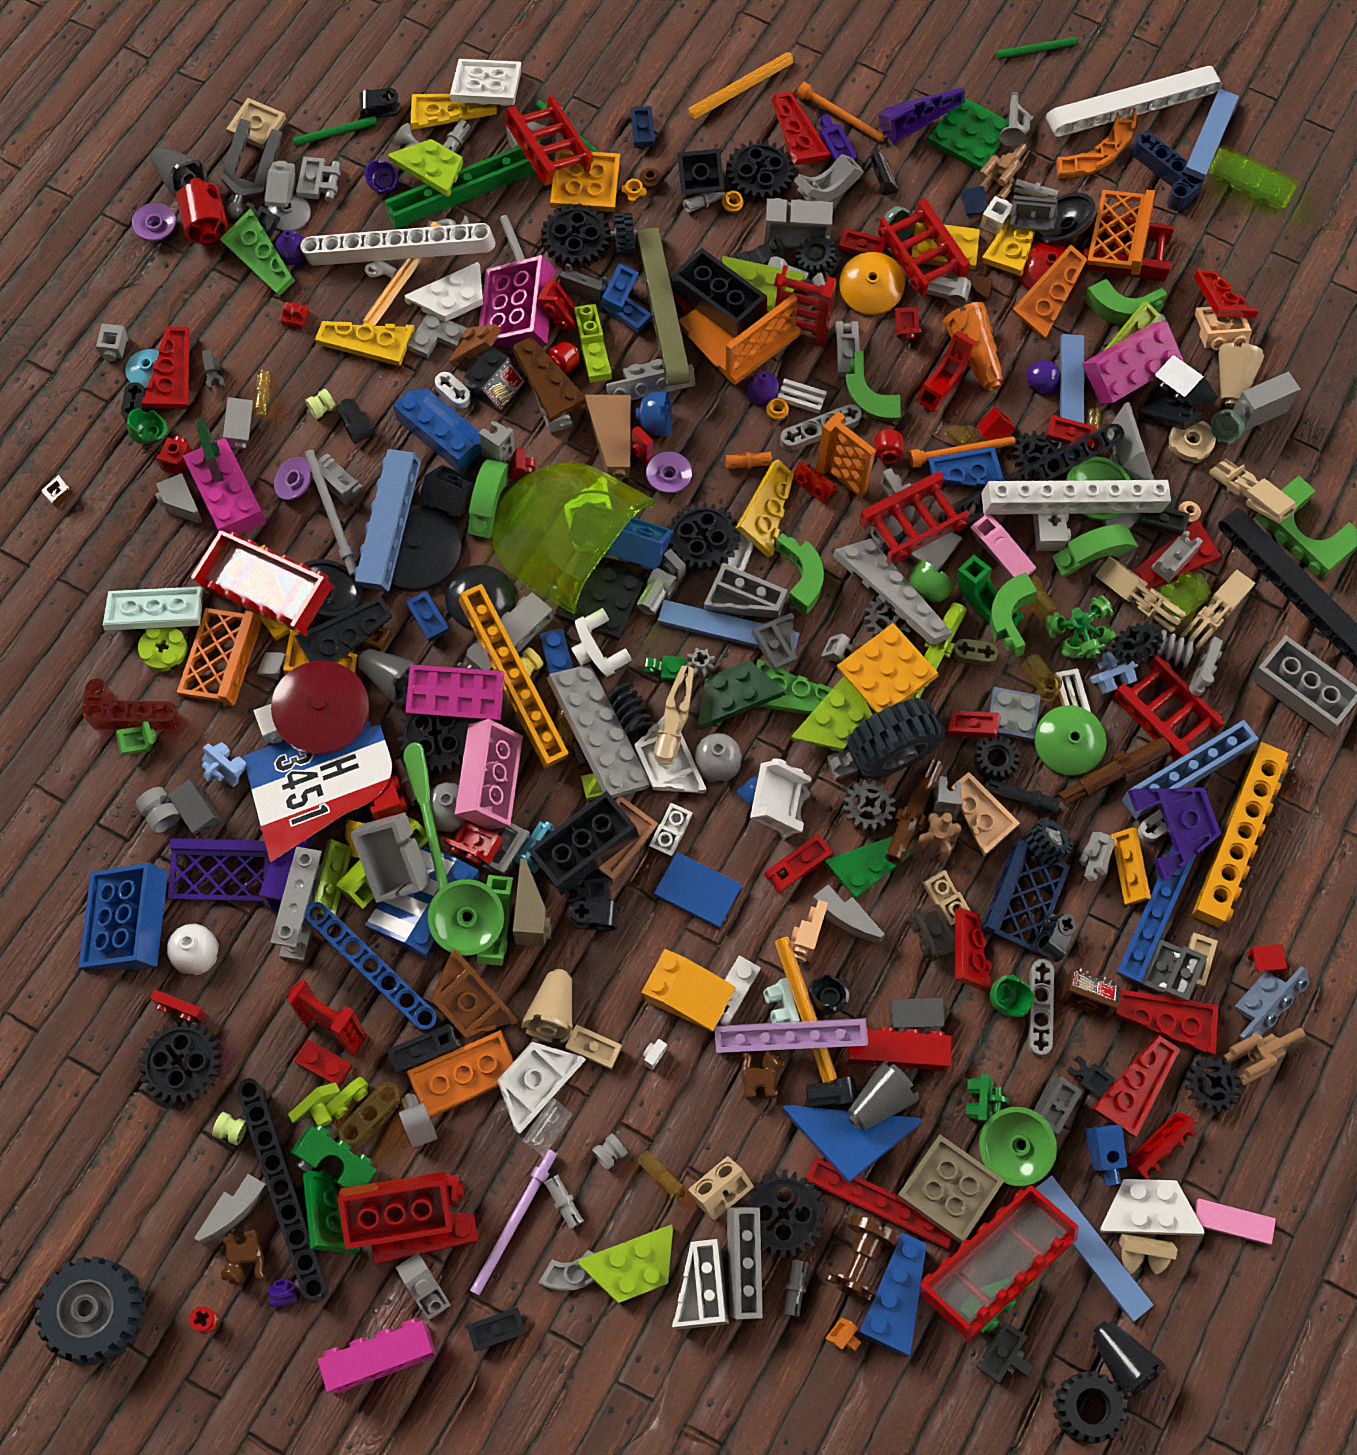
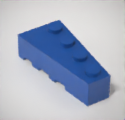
M901 1233L875 1291L876 1295L873 1302L870 1303L857 1335L907 1358L911 1354L926 1243Z

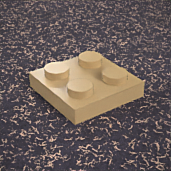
M247 98L226 130L228 135L234 137L240 119L252 122L247 143L265 150L271 129L279 130L286 120L285 113Z

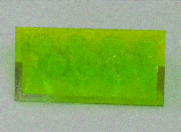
M1226 145L1219 148L1208 169V172L1212 173L1210 177L1220 182L1225 179L1231 182L1230 186L1239 191L1246 189L1250 191L1249 196L1257 200L1262 198L1269 200V205L1279 210L1281 207L1286 208L1301 183V181Z

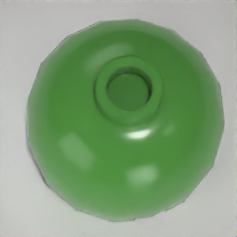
M919 559L909 574V583L925 601L938 603L945 600L953 592L956 584L942 571L939 573L935 570V566Z

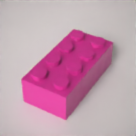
M1161 321L1147 325L1082 363L1099 403L1102 404L1114 403L1156 378L1155 374L1172 355H1175L1181 361L1184 360L1167 321Z
M223 438L216 442L221 454L217 457L224 481L216 483L213 480L202 448L183 455V458L218 531L221 530L228 534L232 531L240 535L266 524L226 438Z
M414 1318L401 1324L402 1328L394 1331L391 1328H387L375 1333L376 1338L371 1340H365V1337L350 1342V1347L344 1350H339V1347L323 1352L324 1357L317 1360L326 1391L335 1395L437 1357L428 1325Z

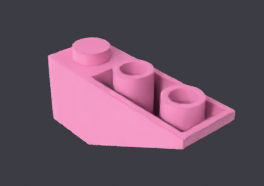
M990 514L984 515L970 527L976 541L1013 578L1025 572L1029 575L1037 569L1005 529Z

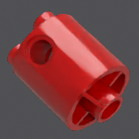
M194 178L176 193V200L187 239L196 244H211L219 241L229 228L219 187L209 182H202L199 178Z

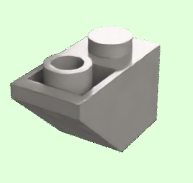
M419 1252L396 1267L404 1284L428 1320L451 1305Z

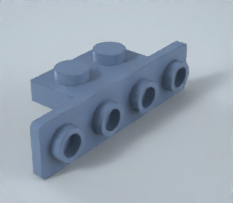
M1301 966L1287 982L1266 971L1235 1005L1236 1012L1252 1020L1241 1033V1041L1254 1034L1262 1036L1269 1027H1273L1276 1024L1281 1013L1289 1009L1295 997L1307 988L1309 978L1306 968Z

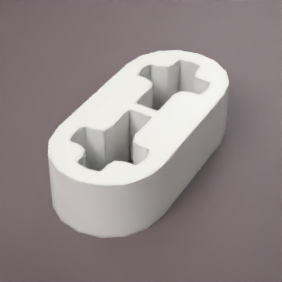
M441 372L435 377L436 390L450 404L458 409L469 406L471 402L470 391L449 372ZM449 381L450 388L446 384L441 385V382L447 383ZM456 393H457L459 396H461V397L464 395V398H465V399H463V400H462L461 398H458V399H457Z
M1161 810L1146 818L1139 826L1138 835L1143 841L1154 842L1168 833L1165 822H1162ZM1154 825L1157 826L1153 833L1150 832L1147 834L1145 832L1147 827L1151 828Z

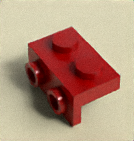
M548 279L537 300L558 328L575 329L577 324L572 319L575 305L556 279Z
M464 822L454 840L445 837L443 842L450 847L448 851L458 857H462L464 854L466 859L475 864H479L481 861L490 865L504 839L497 834Z

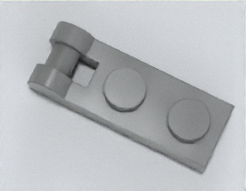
M836 321L838 377H846V374H855V372H850V358H854L855 351H860L858 321H851V323Z
M1214 637L1202 650L1189 686L1190 692L1195 696H1200L1205 691V686H1209L1214 681L1213 674L1217 669L1215 663L1222 654L1220 648L1223 642L1217 637Z

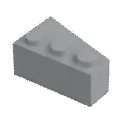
M723 563L704 603V609L721 614L778 618L787 600L788 590Z

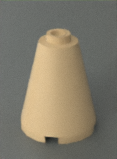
M1226 343L1220 346L1218 352L1221 401L1225 403V406L1234 408L1242 392L1251 388L1264 359L1263 350L1257 346L1242 343L1241 347H1234L1235 343Z
M555 969L549 972L522 1022L521 1027L522 1029L524 1027L527 1028L526 1033L529 1036L551 1043L553 1038H560V1043L570 1039L572 1035V978L566 971Z

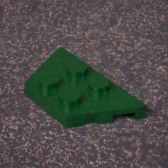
M748 660L705 678L698 720L699 727L702 730L783 697L786 693L779 684Z

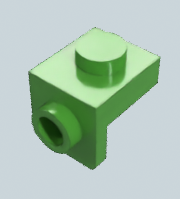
M143 722L141 727L116 731L121 756L150 752L153 743L156 742L155 731L153 728L150 729L149 722Z

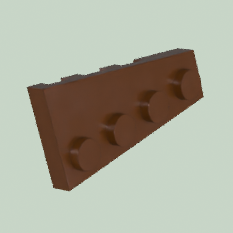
M532 336L513 345V353L523 372L526 373L532 390H535L541 408H544L549 423L585 403L586 397Z

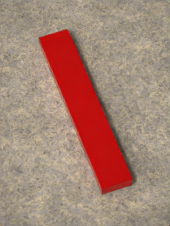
M815 1157L807 1174V1183H814L815 1187L946 1250L949 1249L953 1238L896 1198L897 1195L860 1177H856L848 1184L830 1163Z

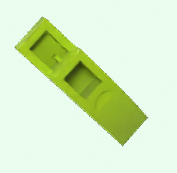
M596 304L574 307L580 345L590 383L611 380L612 373Z

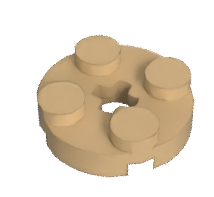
M1203 420L1185 430L1173 427L1169 434L1170 452L1186 461L1193 463L1201 462L1202 459L1209 456L1215 446L1216 439L1211 432L1212 428ZM1193 436L1197 443H1190L1187 438Z

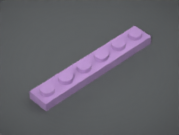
M866 1018L716 1026L714 1029L716 1053L868 1045Z

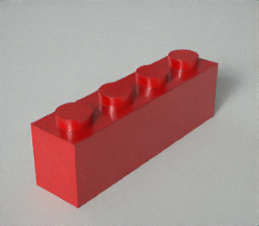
M867 1027V1046H847L846 1064L879 1066L887 1060V1066L889 1067L894 1064L898 1068L948 1071L951 1066V1036L945 1035L942 1031H930L929 1034H920L919 1030L916 1029L894 1032V1029L889 1027H881L879 1030H869V1027Z

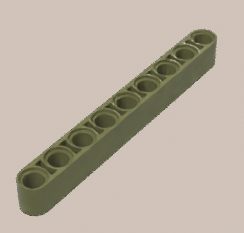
M656 227L637 230V245L666 384L670 386L690 383L687 358L659 229Z

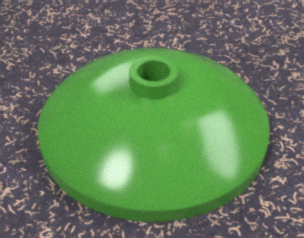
M1094 456L1071 468L1065 481L1131 479L1118 463L1105 457ZM1122 513L1081 514L1093 520L1106 521L1114 519Z
M1071 705L1057 707L1049 711L1040 720L1036 728L1034 742L1037 754L1050 770L1065 776L1085 774L1095 768L1104 756L1106 750L1104 728L1095 715L1084 708ZM1071 734H1076L1078 740H1072Z
M462 879L445 885L436 893L429 907L428 924L432 936L445 950L451 952L456 948L461 955H474L488 949L498 939L504 925V909L498 895L488 885L476 880ZM465 912H470L472 914L471 921H465L463 919V914Z
M1025 1107L1002 1109L988 1119L981 1131L979 1141L981 1158L985 1166L1003 1178L1006 1184L1026 1186L1036 1183L1044 1178L1054 1165L1057 1155V1141L1054 1131L1044 1117ZM1020 1140L1025 1141V1149L1019 1147L1018 1143Z

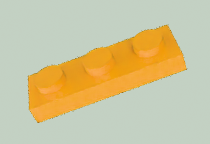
M1129 828L1111 834V837L1115 840L1114 852L1124 903L1126 905H1133L1151 899L1137 829Z

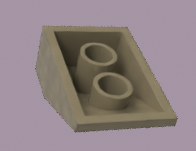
M520 859L513 925L515 944L545 947L546 939H551V917L546 915L545 906L526 859Z

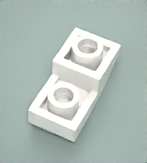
M670 803L661 824H659L650 847L672 856L691 820L693 812Z

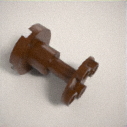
M853 1215L847 1226L857 1233V1237L851 1249L855 1255L848 1272L844 1276L828 1271L825 1280L838 1285L837 1289L851 1295L854 1291L859 1293L858 1296L860 1298L873 1302L876 1293L861 1284V1280L869 1261H876L881 1246L895 1248L900 1236L887 1227L885 1229L877 1225V1222L871 1219Z

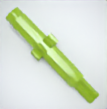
M952 603L943 619L945 625L952 631L950 638L933 645L926 641L924 647L928 648L924 658L935 670H937L944 656L950 657L955 646L951 641L967 612L966 608L959 603ZM928 685L921 689L919 692H917L910 699L914 700L915 698H920L924 689H926Z

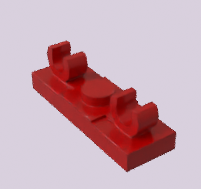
M1180 1112L1174 1113L1127 1159V1168L1138 1173L1140 1177L1150 1180L1148 1170L1152 1168L1158 1172L1160 1166L1156 1162L1159 1159L1168 1155L1177 1144L1185 1146L1186 1143L1183 1140L1185 1134L1191 1137L1195 1136L1192 1127L1196 1123L1193 1118Z

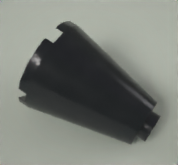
M1103 1321L1093 1330L1095 1332L1093 1340L1113 1380L1118 1384V1390L1123 1391L1125 1395L1123 1396L1124 1400L1130 1399L1128 1393L1132 1390L1137 1395L1159 1376L1157 1373L1159 1367L1163 1370L1166 1369V1364L1113 1321L1110 1323Z

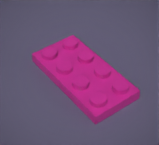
M410 665L405 713L501 720L505 672Z

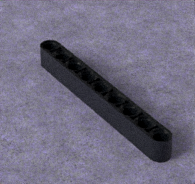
M1119 424L1102 425L998 481H1029L1027 475L1030 470L1035 474L1033 481H1048L1120 443L1124 438V429ZM1110 428L1114 431V437L1112 440H1110L1107 436V432ZM1089 439L1094 441V448L1092 450H1089L1087 446ZM1070 449L1073 450L1075 454L1074 459L1072 461H1070L1067 457L1068 451ZM1050 460H1053L1055 464L1052 472L1047 467ZM984 488L951 505L958 515L967 510L970 502L975 504V511L969 515L967 523L984 515L981 495ZM943 510L938 517L940 524L947 521V515Z
M1236 508L1218 522L1220 531L1357 668V623L1245 511Z
M243 1079L237 1086V1095L301 1292L311 1302H321L328 1295V1284L317 1250L310 1248L308 1223L265 1092L255 1079ZM249 1087H256L257 1090L254 1096L245 1097V1091ZM263 1110L264 1117L262 1120L253 1121L254 1113ZM266 1134H271V1143L267 1146H261V1138ZM272 1159H280V1166L276 1170L268 1169L269 1162ZM288 1183V1191L283 1195H277L276 1189L278 1185ZM290 1207L296 1208V1216L291 1220H285V1211ZM298 1232H303L305 1235L304 1241L300 1245H293V1236ZM306 1257H312V1267L305 1271L302 1270L300 1266L301 1261ZM319 1282L321 1284L320 1293L316 1296H310V1285Z

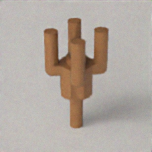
M1021 143L1013 153L1002 155L1000 159L996 155L989 159L978 173L980 178L985 179L980 185L984 186L985 192L994 181H997L1000 186L1004 187L996 197L1005 199L1016 185L1013 176L1021 166L1018 159L1027 149L1026 144Z
M931 813L925 825V829L928 832L920 835L915 848L918 852H923L929 843L939 846L941 851L938 855V860L944 863L947 861L952 850L949 842L956 841L961 831V825L958 823L952 824V815L950 813H944L940 818L938 814Z
M1298 1028L1281 1038L1273 1034L1264 1038L1260 1034H1254L1230 1047V1052L1223 1055L1222 1059L1227 1064L1248 1054L1249 1059L1254 1065L1244 1069V1074L1237 1077V1079L1242 1080V1083L1239 1085L1244 1086L1267 1074L1270 1068L1277 1064L1278 1059L1285 1056L1284 1047L1305 1037V1032L1302 1028Z

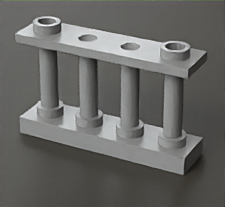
M296 846L271 938V944L281 945L279 957L282 959L305 963L314 930L308 923L305 913L307 906L312 902L319 876L321 851ZM312 912L310 918L316 921L318 913Z

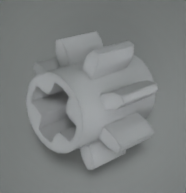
M695 648L693 655H687L689 662L686 666L694 669L693 677L699 675L706 678L708 671H714L712 663L715 662V656H709L708 649L699 650Z

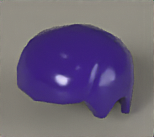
M374 159L366 166L364 175L367 185L371 190L377 193H389L396 188L399 176L396 168L387 160L377 161Z
M1039 360L1033 363L1027 370L1028 385L1035 388L1038 395H1050L1060 387V370L1055 363Z

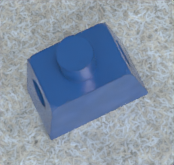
M1106 1125L1084 1129L1093 1169L1103 1171L1105 1185L1120 1184L1118 1168L1127 1167L1122 1125Z

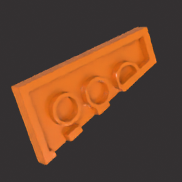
M1070 245L1012 309L1016 316L1044 340L1087 258Z

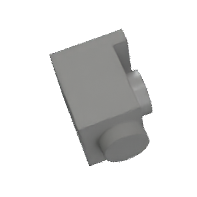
M101 324L96 348L100 356L105 360L115 361L116 358H123L126 342L129 340L125 327Z

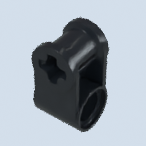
M393 88L363 90L359 94L360 115L363 118L373 116L375 118L393 117L401 111L398 93Z
M577 901L572 905L570 921L576 929L614 931L617 929L618 904L616 902ZM579 912H584V918H579Z
M1069 913L1061 914L1060 916L1048 914L1044 918L1040 932L1035 939V950L1053 962L1062 960L1067 953L1068 945L1076 930L1075 918Z

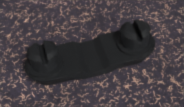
M775 238L768 243L757 246L753 250L735 253L730 258L766 265L771 257L782 256L785 252V247L781 239Z

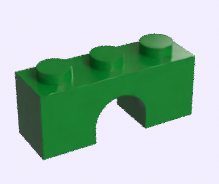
M317 1125L315 1128L308 1126L290 1152L314 1168L317 1167L324 1157L328 1155L335 1156L339 1161L340 1170L333 1182L342 1188L368 1184L377 1170L371 1166L373 1163L371 1159L361 1153L357 1157L350 1152L352 1148L341 1139L335 1142L328 1137L330 1132L320 1125Z

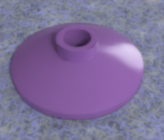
M150 203L142 206L135 212L132 218L134 232L140 238L148 241L166 238L173 232L176 226V216L173 210L161 203Z
M663 452L650 460L647 465L646 476L654 489L663 493H676L683 490L689 484L692 469L684 456L675 452ZM668 474H670V475H672L673 477L667 478V477H665V476L668 475Z
M293 457L282 464L274 480V489L280 498L294 500L306 491L312 479V472L308 461L302 457Z

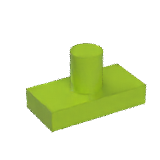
M336 1082L317 1087L288 1114L291 1121L294 1123L313 1117L316 1124L322 1127L331 1123L332 1118L325 1105L340 1092Z

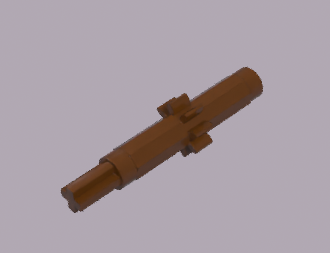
M1161 737L1129 754L1121 751L1113 755L1112 763L1087 775V777L1079 780V783L1058 793L1061 797V802L1066 806L1124 778L1128 782L1137 777V770L1170 753L1171 747L1168 741Z
M933 759L929 761L923 777L920 778L912 793L907 807L904 810L899 809L895 817L898 827L885 855L886 860L892 864L900 865L915 834H917V831L923 832L927 823L924 821L926 817L924 813L931 800L936 780L942 769L940 761H934Z

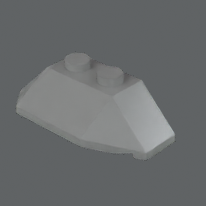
M1130 402L1125 403L1112 424L1122 426L1124 438L1120 443L1109 448L1110 460L1118 463L1127 472L1131 480H1154ZM1111 428L1107 432L1110 440L1114 437V431Z

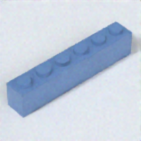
M388 449L386 456L382 460L383 470L381 478L377 481V494L371 504L372 514L370 522L366 525V538L360 548L361 558L354 574L355 581L363 588L389 592L421 460L414 452Z
M1243 720L1131 789L1188 788L1250 750L1259 738ZM1128 791L1122 799L1135 819L1159 806L1156 804L1140 811H1135Z

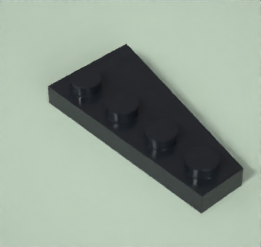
M379 596L308 630L307 637L301 634L297 635L296 640L308 662L331 661L338 663L392 619V614L382 596Z

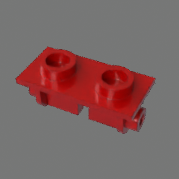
M799 461L794 471L793 480L826 505L830 496L837 494V485L833 484L825 476L820 478L821 473L813 468L810 463L806 464Z

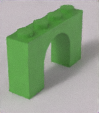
M1300 476L1296 477L1281 490L1296 502L1297 509L1294 513L1308 503L1315 493V490ZM1259 512L1255 517L1262 527L1267 528L1278 542L1284 544L1295 558L1301 560L1309 568L1310 572L1317 575L1321 580L1357 550V529L1350 522L1331 538L1314 540L1306 537L1298 530L1294 521V513L1280 523Z

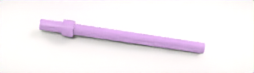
M548 1149L539 1167H535L531 1174L532 1180L471 1287V1292L480 1295L538 1188L548 1178V1170L557 1156L555 1152Z

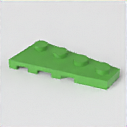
M251 208L220 238L238 258L279 296L295 281Z
M757 660V667L779 684L786 693L785 696L758 707L810 715L833 689L823 684L818 685L807 681V678L800 675L797 677L787 673L784 669L774 672L771 666L765 664L764 661Z

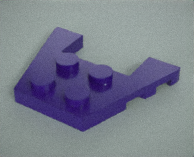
M1204 788L1128 790L1135 811H1140L1156 804L1159 805L1176 850L1171 854L1154 860L1161 881L1173 876L1172 874L1187 864L1188 860L1197 853H1200L1221 835Z

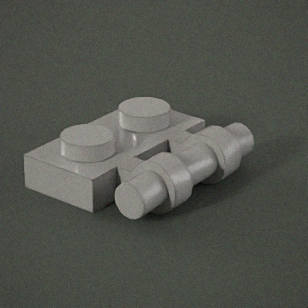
M303 157L296 190L297 197L319 199L320 192L326 193L325 200L332 202L338 190L336 184L341 175L340 163L333 161L331 166H326L325 159ZM323 176L329 177L328 182H322Z

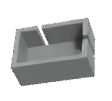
M780 198L767 199L764 244L779 238L782 240L785 248H799L801 243L805 245V239L811 241L812 236H815V240H818V236H822L823 241L825 238H828L830 242L833 202L798 199L791 200V203H789L787 200Z
M406 812L362 824L350 833L376 903L396 898L399 894L404 896L419 892L431 882L416 839H410L413 831Z

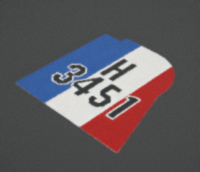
M367 720L364 730L351 745L332 754H306L282 741L243 756L270 862L347 812L368 804L382 792L389 781L392 762L380 724L370 727L369 720Z

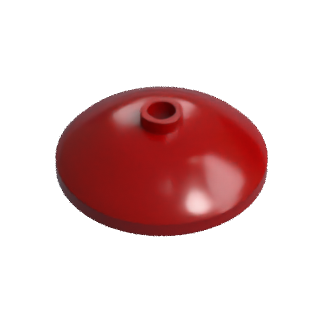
M1041 240L1033 242L1022 276L1017 275L1020 283L1029 291L1065 252L1068 246L1062 243H1045ZM1080 272V274H1079L1077 280L1075 281V283H1074L1072 289L1077 285V283H1078V281H1079V278H1080V275H1081V272Z

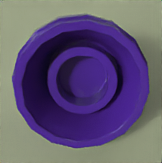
M286 230L276 240L275 249L284 264L296 265L306 259L300 247L304 237L298 232Z
M765 371L752 375L746 384L745 390L749 401L757 406H767L771 400L778 397L780 390L778 379Z

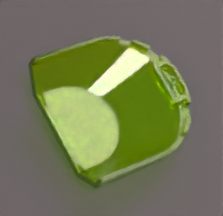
M571 462L548 465L523 477L502 499L495 514L492 530L494 549L502 565L515 579L575 614L580 592L595 566L632 517L645 507L653 508L655 502L651 497L592 466Z

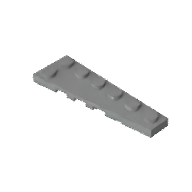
M872 539L835 549L833 557L850 573H857L863 579L862 583L867 588L872 587L879 593L878 598L883 602L890 603L895 608L894 612L928 643L933 645L950 638L952 631L893 564H887L886 555Z

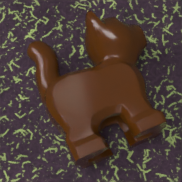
M767 1050L762 1060L763 1069L751 1068L752 1056L750 1052H744L741 1072L744 1098L747 1100L758 1099L755 1090L763 1089L764 1099H775L777 1097V1091L775 1090L776 1074L783 1068V1060L775 1053H770Z
M256 1230L244 1232L246 1241L240 1245L238 1237H235V1235L222 1238L223 1243L226 1245L227 1261L226 1267L221 1271L222 1280H226L230 1284L242 1286L244 1271L241 1266L250 1264L255 1265L254 1275L258 1280L265 1278L263 1273V1250L258 1242L259 1237Z

